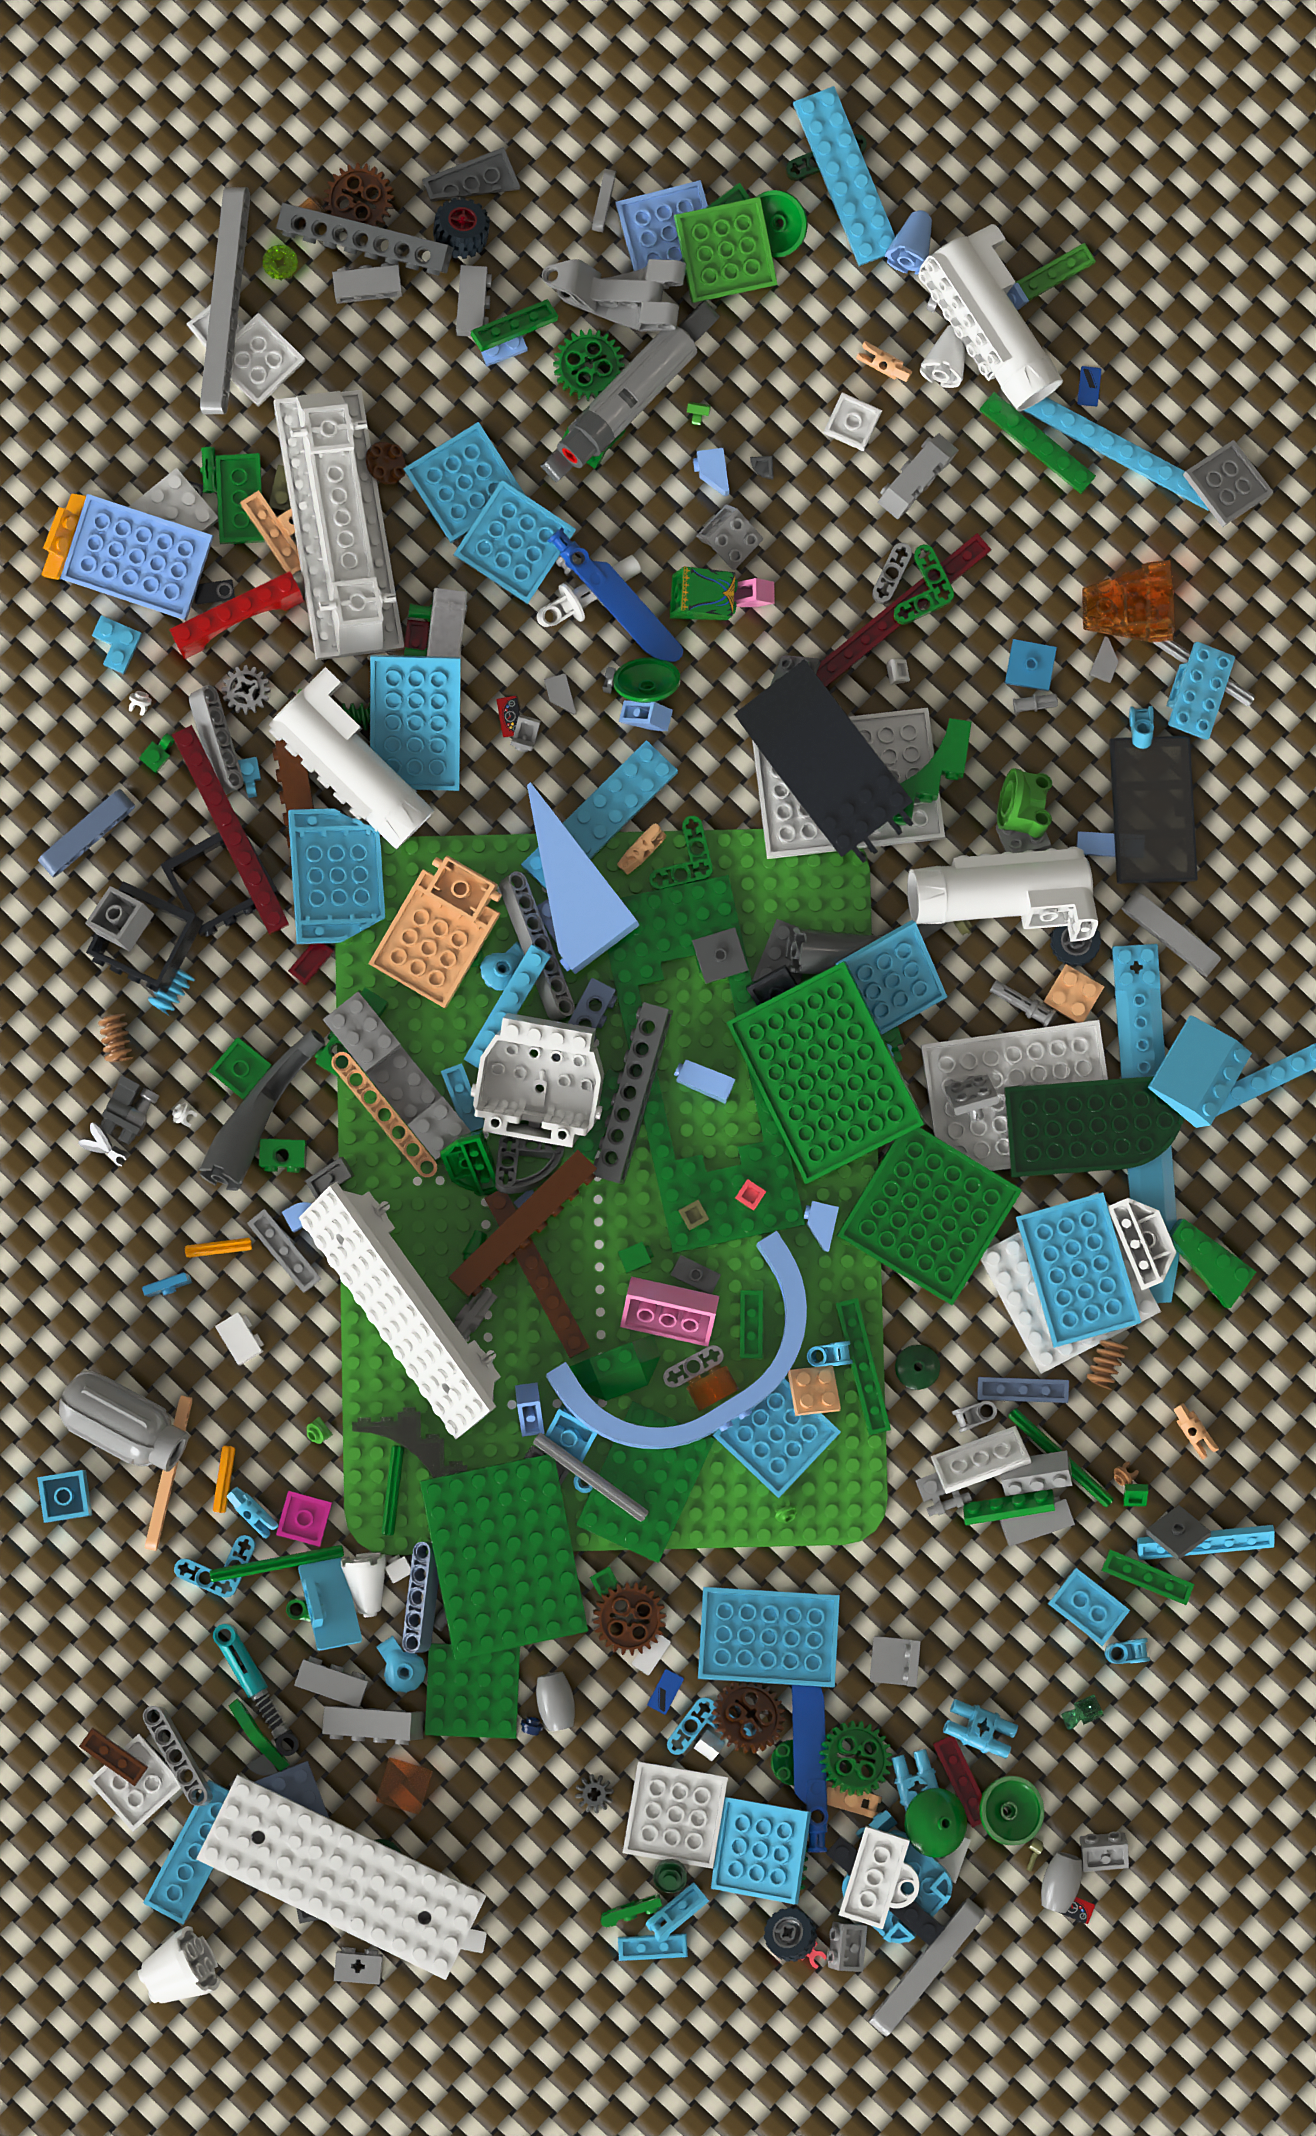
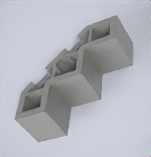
M940 433L934 438L928 437L921 447L923 449L912 461L908 460L901 468L902 473L892 484L888 483L881 490L880 493L883 496L878 503L896 519H899L908 511L917 497L930 486L938 473L949 465L959 451Z

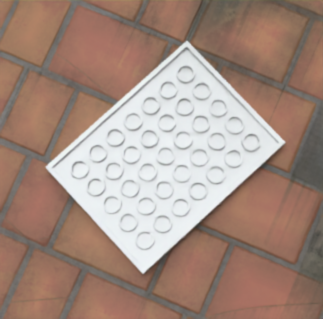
M928 708L849 717L899 783L914 776L934 756ZM752 740L767 859L835 852L836 849ZM938 793L937 801L933 800L932 803L921 802L919 798H915L912 822L914 824L912 826L907 824L899 825L903 832L900 835L886 822L868 836L869 840L875 847L945 839L940 794ZM862 841L857 847L859 849L867 848V845Z
M1099 1020L921 1045L934 1136L991 1171L1010 1169L1004 1087L1108 1080ZM988 1075L998 1095L999 1104L982 1108L984 1118L979 1121L976 1114L977 1122L970 1120L969 1112L956 1116L946 1095L945 1086L958 1081L970 1080L975 1076Z

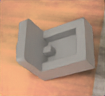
M519 715L510 745L515 746L516 750L522 752L532 751L536 743L541 720Z

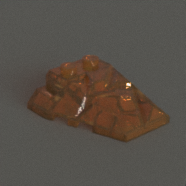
M1171 561L1147 562L1142 564V568L1131 573L1127 570L1122 572L1121 577L1113 580L1107 578L1082 588L1083 629L1145 642L1172 641L1175 633V601Z

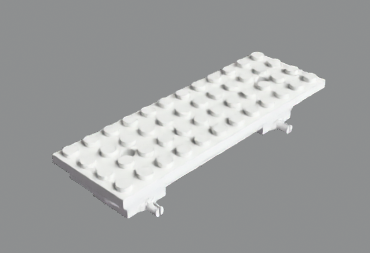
M362 390L334 391L275 399L273 403L316 660L404 649L377 480L369 473L365 461L367 450L371 444Z
M335 1182L299 1217L301 1224L310 1233L317 1248L325 1254L329 1265L337 1271L342 1283L352 1292L356 1303L364 1309L368 1320L376 1326L381 1338L391 1347L395 1358L403 1364L407 1375L418 1385L420 1393L430 1402L434 1413L440 1416L447 1431L457 1439L496 1407L492 1401L494 1382L501 1377L492 1363L496 1354L491 1356L494 1353L492 1350L485 1353L475 1340L467 1344L390 1235L395 1227L386 1214V1211L390 1208V1205H387L388 1202L383 1201L379 1204L370 1192L358 1195L343 1191L338 1183Z
M238 1774L196 1860L444 1980L447 1979L486 1898V1894Z

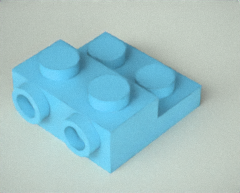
M561 1405L545 1436L580 1462H583L597 1433L580 1422L566 1406Z

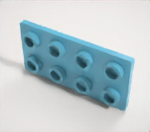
M1200 642L1194 643L1188 662L1179 665L1166 705L1173 709L1168 722L1169 726L1205 740L1210 738L1235 656Z
M341 1557L304 1564L298 1567L318 1651L362 1642L352 1594L341 1567L340 1561L343 1559Z

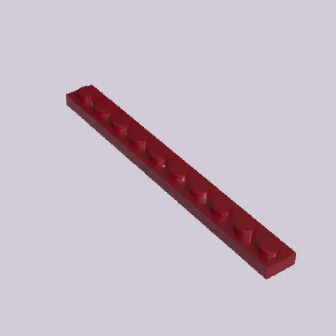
M978 533L940 563L950 584L991 552L992 549ZM933 569L928 573V578L932 581L938 580L940 578L939 571ZM924 578L919 580L821 661L816 675L826 687L902 625L895 621L893 616L894 610L900 603L929 590ZM944 581L937 585L940 589V593L943 592L941 585L945 584ZM923 598L917 602V605L922 609L929 601ZM913 603L910 604L912 607L908 611L900 609L898 616H903L907 619L908 613L914 611L915 615L917 612L914 610Z
M190 725L172 734L269 935L289 926L288 920L193 726Z

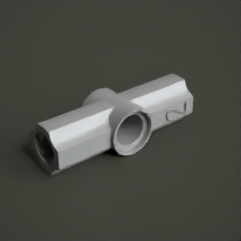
M485 1287L477 1296L472 1298L469 1304L462 1308L455 1318L454 1325L465 1341L479 1327L485 1318L484 1315L497 1299V1296Z

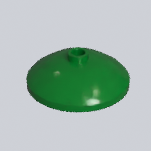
M781 190L766 191L756 196L755 198L760 197L772 257H783L796 251L803 243L808 227L807 215L802 204L793 195ZM779 219L783 220L782 227L778 224Z
M639 658L629 661L617 669L613 678L614 688L621 696L634 702H657L669 697L678 689L680 673L676 666L666 660Z
M1018 1776L1001 1777L992 1782L983 1793L980 1802L981 1822L989 1836L1001 1844L1015 1846L1027 1843L1037 1835L1043 1824L1044 1803L1037 1788L1024 1778ZM1005 1807L1008 1809L1007 1815L1003 1813Z
M930 1788L917 1794L910 1802L905 1814V1832L913 1848L924 1856L940 1858L950 1855L961 1845L967 1831V1816L960 1799L952 1792L942 1788ZM943 1820H945V1826H944V1827L942 1826V1821H943Z

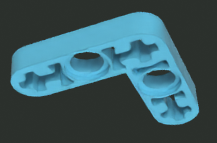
M247 1535L238 1537L224 1567H229L230 1562L233 1560H239L241 1564L249 1563L256 1547L254 1539ZM248 1539L251 1549L244 1551L243 1556H247L245 1561L241 1557L234 1556V1552L236 1551L239 1554L242 1549L239 1542H244ZM186 1558L177 1561L174 1567V1572L180 1579L224 1598L235 1594L242 1577L218 1581L223 1584L227 1581L230 1582L229 1586L232 1588V1591H227L224 1594L222 1592L223 1588L216 1585L215 1590L211 1588L215 1582L204 1585L199 1581V1576L202 1572H210L212 1569ZM187 1562L189 1564L188 1568L195 1571L196 1566L200 1569L195 1575V1581L191 1579L193 1574L185 1573L182 1575V1570L179 1569V1566Z
M702 1697L695 1702L667 1741V1747L671 1753L675 1755L684 1753L706 1723L715 1729L718 1728L717 1724L712 1723L717 1717L711 1714L714 1709H717L713 1705V1700L708 1697ZM709 1702L711 1711L709 1713L705 1711L701 1715L702 1718H705L701 1723L691 1713L695 1711L698 1714L701 1709L699 1703L705 1704ZM693 1719L697 1722L698 1728L695 1732L691 1733L685 1730L684 1724L687 1720ZM743 1728L744 1730H746L745 1734L751 1736L750 1730L748 1728ZM681 1729L685 1735L691 1738L689 1741L686 1738L683 1739L681 1742L682 1749L677 1748L673 1750V1743L671 1741L680 1738L681 1734L677 1732Z

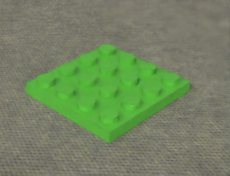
M760 197L674 215L682 259L686 264L685 274L691 303L778 285Z

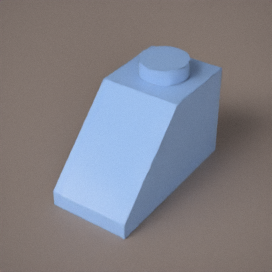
M723 448L697 451V458H693L694 471H699V478L724 497L729 496Z
M624 700L619 722L654 731H668L673 710L656 702L639 703Z
M812 1201L811 1206L806 1205L804 1219H808L807 1226L822 1250L829 1252L839 1207Z
M538 1383L515 1385L522 1437L538 1435L539 1433L545 1434Z

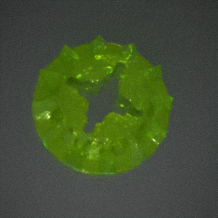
M275 245L265 252L262 263L265 272L272 279L275 278L282 281L285 278H290L296 272L298 259L290 247ZM284 257V263L287 266H280L277 269V264L274 260L280 261Z

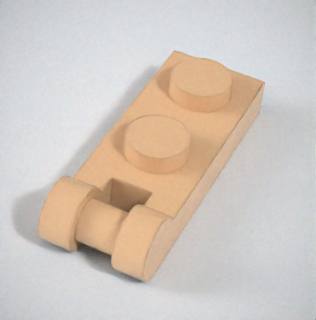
M826 1781L827 1805L870 1818H874L878 1814L876 1810L878 1803L882 1801V1796L872 1793L866 1794L865 1791H863V1795L858 1796L856 1790L853 1795L849 1796L848 1789L840 1793V1785L832 1788L833 1782ZM863 1799L870 1800L867 1809L861 1807Z

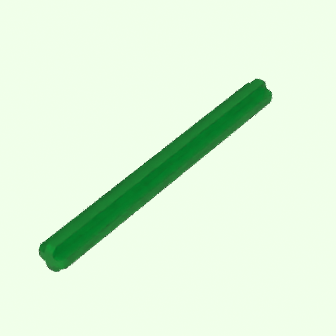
M1014 1408L1008 1414V1418L1046 1453L1062 1451L1017 1408ZM1069 1457L1072 1477L1104 1507H1108L1113 1502V1497Z
M342 1545L214 1569L209 1572L211 1582H217L340 1558L344 1556V1550Z

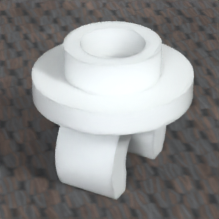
M142 691L130 694L129 699L132 702L129 705V711L132 712L135 705H139L141 707L140 715H144L147 711V706L151 705L152 702L151 698L148 697L149 695Z
M186 1102L178 1104L172 1113L174 1116L173 1121L175 1123L181 1122L183 1125L190 1127L191 1124L186 1121V1117L189 1114L197 1117V1113L191 1110L190 1105Z

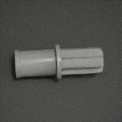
M1033 694L1032 697L1013 699L1015 713L1030 710L1037 712L1038 709L1058 706L1056 694L1042 696Z

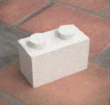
M237 1312L215 1327L235 1361L241 1366L262 1353L261 1346L264 1344L258 1334L253 1335L249 1327L252 1324L247 1315L242 1316L241 1313Z

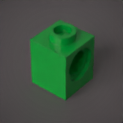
M643 1241L618 1252L626 1274L651 1264L650 1258L654 1257L649 1244L645 1246Z

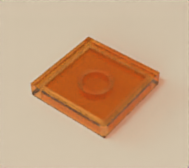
M389 1757L376 1802L420 1815L433 1770Z

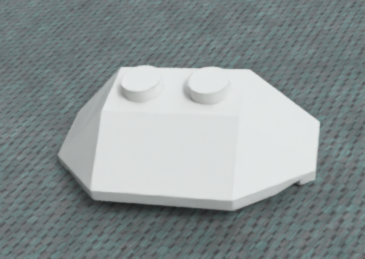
M1130 1198L1108 1206L1141 1289L1145 1290L1164 1282L1177 1251L1160 1211Z

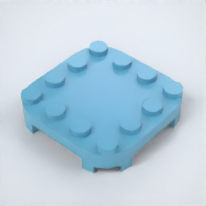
M892 1830L891 1832H888L903 1838H907L906 1833L901 1832L899 1830ZM909 1842L903 1862L912 1866L919 1877V1892L915 1901L931 1916H934L945 1903L947 1904L951 1897L953 1887L951 1875L935 1858L920 1854ZM848 1873L843 1879V1897L845 1896V1892L850 1879V1875ZM904 1882L901 1885V1889L910 1894L914 1891V1886L911 1882ZM890 1910L888 1911L883 1929L872 1926L883 1936V1939L890 1943L910 1942L916 1937V1934Z

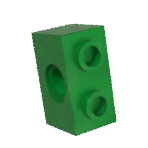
M260 1139L259 1166L264 1167L266 1172H278V1168H287V1172L300 1173V1169H306V1140ZM281 1150H286L289 1153V1157L285 1162L277 1160V1154Z

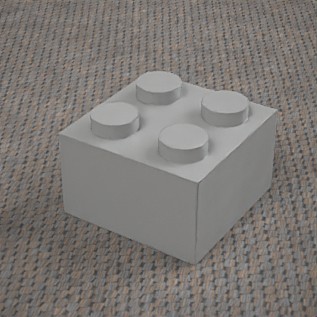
M109 886L85 924L97 935L130 952L154 916V913L142 902Z

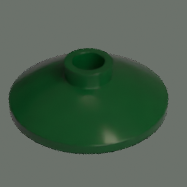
M911 1345L903 1349L898 1355L895 1362V1372L899 1381L904 1386L914 1390H922L930 1387L937 1380L940 1373V1362L936 1353L929 1347ZM915 1363L922 1364L921 1371H916L914 1369Z

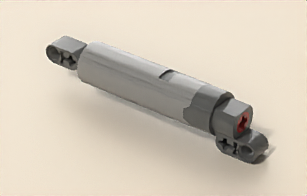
M704 300L675 330L660 331L569 425V433L558 443L555 451L540 467L556 483L573 466L582 468L592 456H599L697 354L695 342L719 319L720 315Z

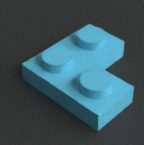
M101 615L92 636L111 645L103 665L125 674L142 637V633Z

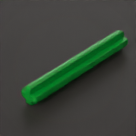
M394 1445L391 1448L382 1525L383 1535L392 1536L395 1531L404 1447Z

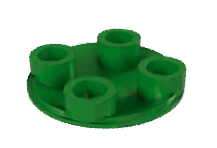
M793 1739L781 1742L774 1749L771 1756V1768L776 1778L782 1783L794 1786Z

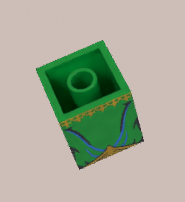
M686 566L672 575L670 619L728 620L735 614L737 607L736 601H734V593H736L738 587L735 572Z

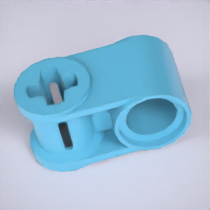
M1149 706L1148 709L1129 708L1132 742L1138 748L1144 749L1152 744L1154 730L1153 706Z
M850 1341L834 1342L812 1347L807 1353V1360L815 1367L852 1364L853 1360L850 1359L848 1347ZM817 1350L822 1351L824 1355L822 1362L816 1358Z
M1132 1639L1109 1644L1105 1649V1657L1114 1664L1150 1661L1146 1649L1148 1639ZM1115 1647H1119L1122 1652L1121 1657L1117 1660H1114L1111 1656V1651Z

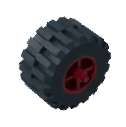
M453 198L451 202L445 201L443 206H439L435 214L434 242L453 247V258L461 256L462 259H467L469 255L471 258L476 256V252H482L483 247L487 244L490 218L487 216L488 212L486 209H482L480 203L475 204L472 199L467 201L465 198H460V200Z

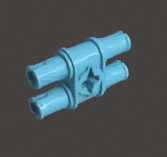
M955 1699L951 1705L950 1712L967 1718L968 1725L964 1727L947 1720L943 1733L960 1739L963 1745L967 1744L977 1748L982 1753L991 1752L1006 1759L1011 1751V1746L993 1739V1733L997 1731L1013 1738L1017 1732L1018 1725L1000 1718L998 1713H992L980 1708V1705L971 1706ZM980 1724H981V1730L984 1731V1732H982L981 1734H980V1728L977 1727V1726L980 1725Z
M926 1749L913 1752L918 1769L916 1775L913 1776L909 1774L904 1755L891 1758L896 1775L894 1784L897 1785L901 1800L899 1802L904 1806L905 1811H907L912 1799L919 1794L916 1790L910 1789L915 1786V1781L924 1784L921 1792L930 1788H939L935 1776L936 1770L931 1768Z

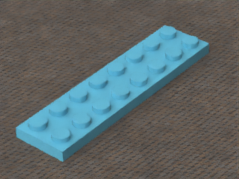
M832 86L794 101L793 106L858 266L884 257L895 235L835 87Z
M646 740L562 824L591 860L678 773V770ZM538 847L521 866L546 889Z

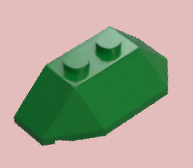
M482 1130L461 1135L440 1151L451 1182L467 1190L474 1191V1194L478 1196L498 1191L495 1186L496 1166Z
M650 1335L586 1359L569 1368L586 1393L608 1401L648 1385L661 1354L654 1336Z

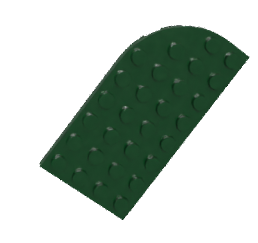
M1154 1076L1004 1087L1011 1178L1121 1170L1144 1165L1157 1158L1169 1148L1180 1131L1184 1117L1148 1088Z

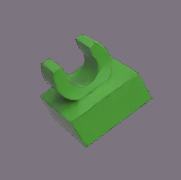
M689 401L687 412L693 413L692 424L700 425L702 415L709 416L711 405Z

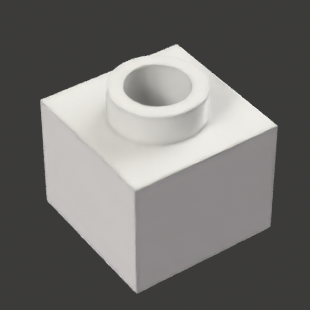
M398 1554L387 1561L389 1565L385 1569L393 1583L410 1575L411 1565L406 1556L401 1558Z

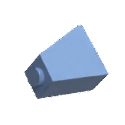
M685 1060L684 1064L679 1063L674 1074L677 1076V1083L726 1104L735 1084L734 1078L689 1060Z

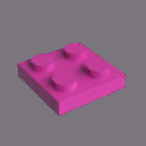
M288 1491L276 1535L320 1547L332 1502Z

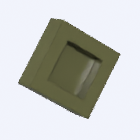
M699 1200L679 1210L689 1231L709 1220Z

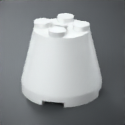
M189 1926L173 1934L142 1963V1969L138 1970V1976L149 1990L148 1995L153 2003H167L205 1995L216 1990L220 1984L214 1969L218 1967V1964L210 1946L203 1936L198 1938L193 1933V1928Z

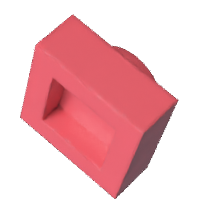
M747 1179L735 1199L754 1211L766 1191Z

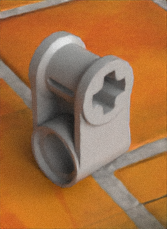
M982 1401L972 1406L968 1405L952 1411V1414L956 1415L960 1426L959 1432L961 1433L994 1419L997 1414V1408L991 1401ZM985 1404L993 1408V1414L988 1418L983 1417L980 1413V1408ZM963 1413L965 1414L968 1424H966Z

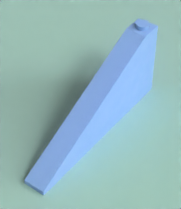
M530 782L527 788L558 952L562 957L560 963L566 971L571 969L576 974L637 928L639 923Z

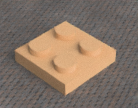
M1065 964L1043 1004L1075 1023L1084 1022L1104 986Z
M833 1365L789 1370L788 1377L795 1416L836 1412L841 1409Z

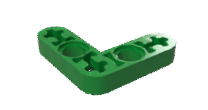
M920 545L914 553L915 562L929 590L896 606L893 616L899 624L911 623L950 604L953 600V588L934 550L929 545ZM922 550L925 553H930L928 555L930 564L933 561L935 562V564L929 565L926 569L923 568L927 564L925 559L919 558ZM932 569L940 573V578L936 581L928 578V572ZM942 581L945 582V584L941 585L943 591L949 592L947 600H945L943 597H938L940 595V589L937 585H939ZM924 598L930 602V607L927 610H921L918 607L917 602L920 599ZM913 603L914 610L918 613L917 615H914V611L908 613L907 619L903 616H898L900 609L908 611L912 607L910 604Z
M688 816L682 823L690 861L654 870L649 877V883L653 889L659 890L702 881L712 875L713 866L702 822L698 817ZM689 821L699 825L695 829L696 836L701 834L702 837L688 840V837H692L691 829H686ZM694 842H701L704 850L702 853L696 854L692 852L691 845ZM700 864L709 867L705 875H702L701 872H695V878H691V871L688 866H693V870L699 869ZM680 868L687 871V878L681 881L677 880L674 876L675 871ZM667 871H671V878L674 883H669V879L663 880L662 885L653 882L657 874H660L661 877L668 876Z
M238 1698L228 1706L248 1738L280 1772L285 1770L290 1765L286 1757L281 1755L277 1751L276 1746L261 1732L243 1703Z

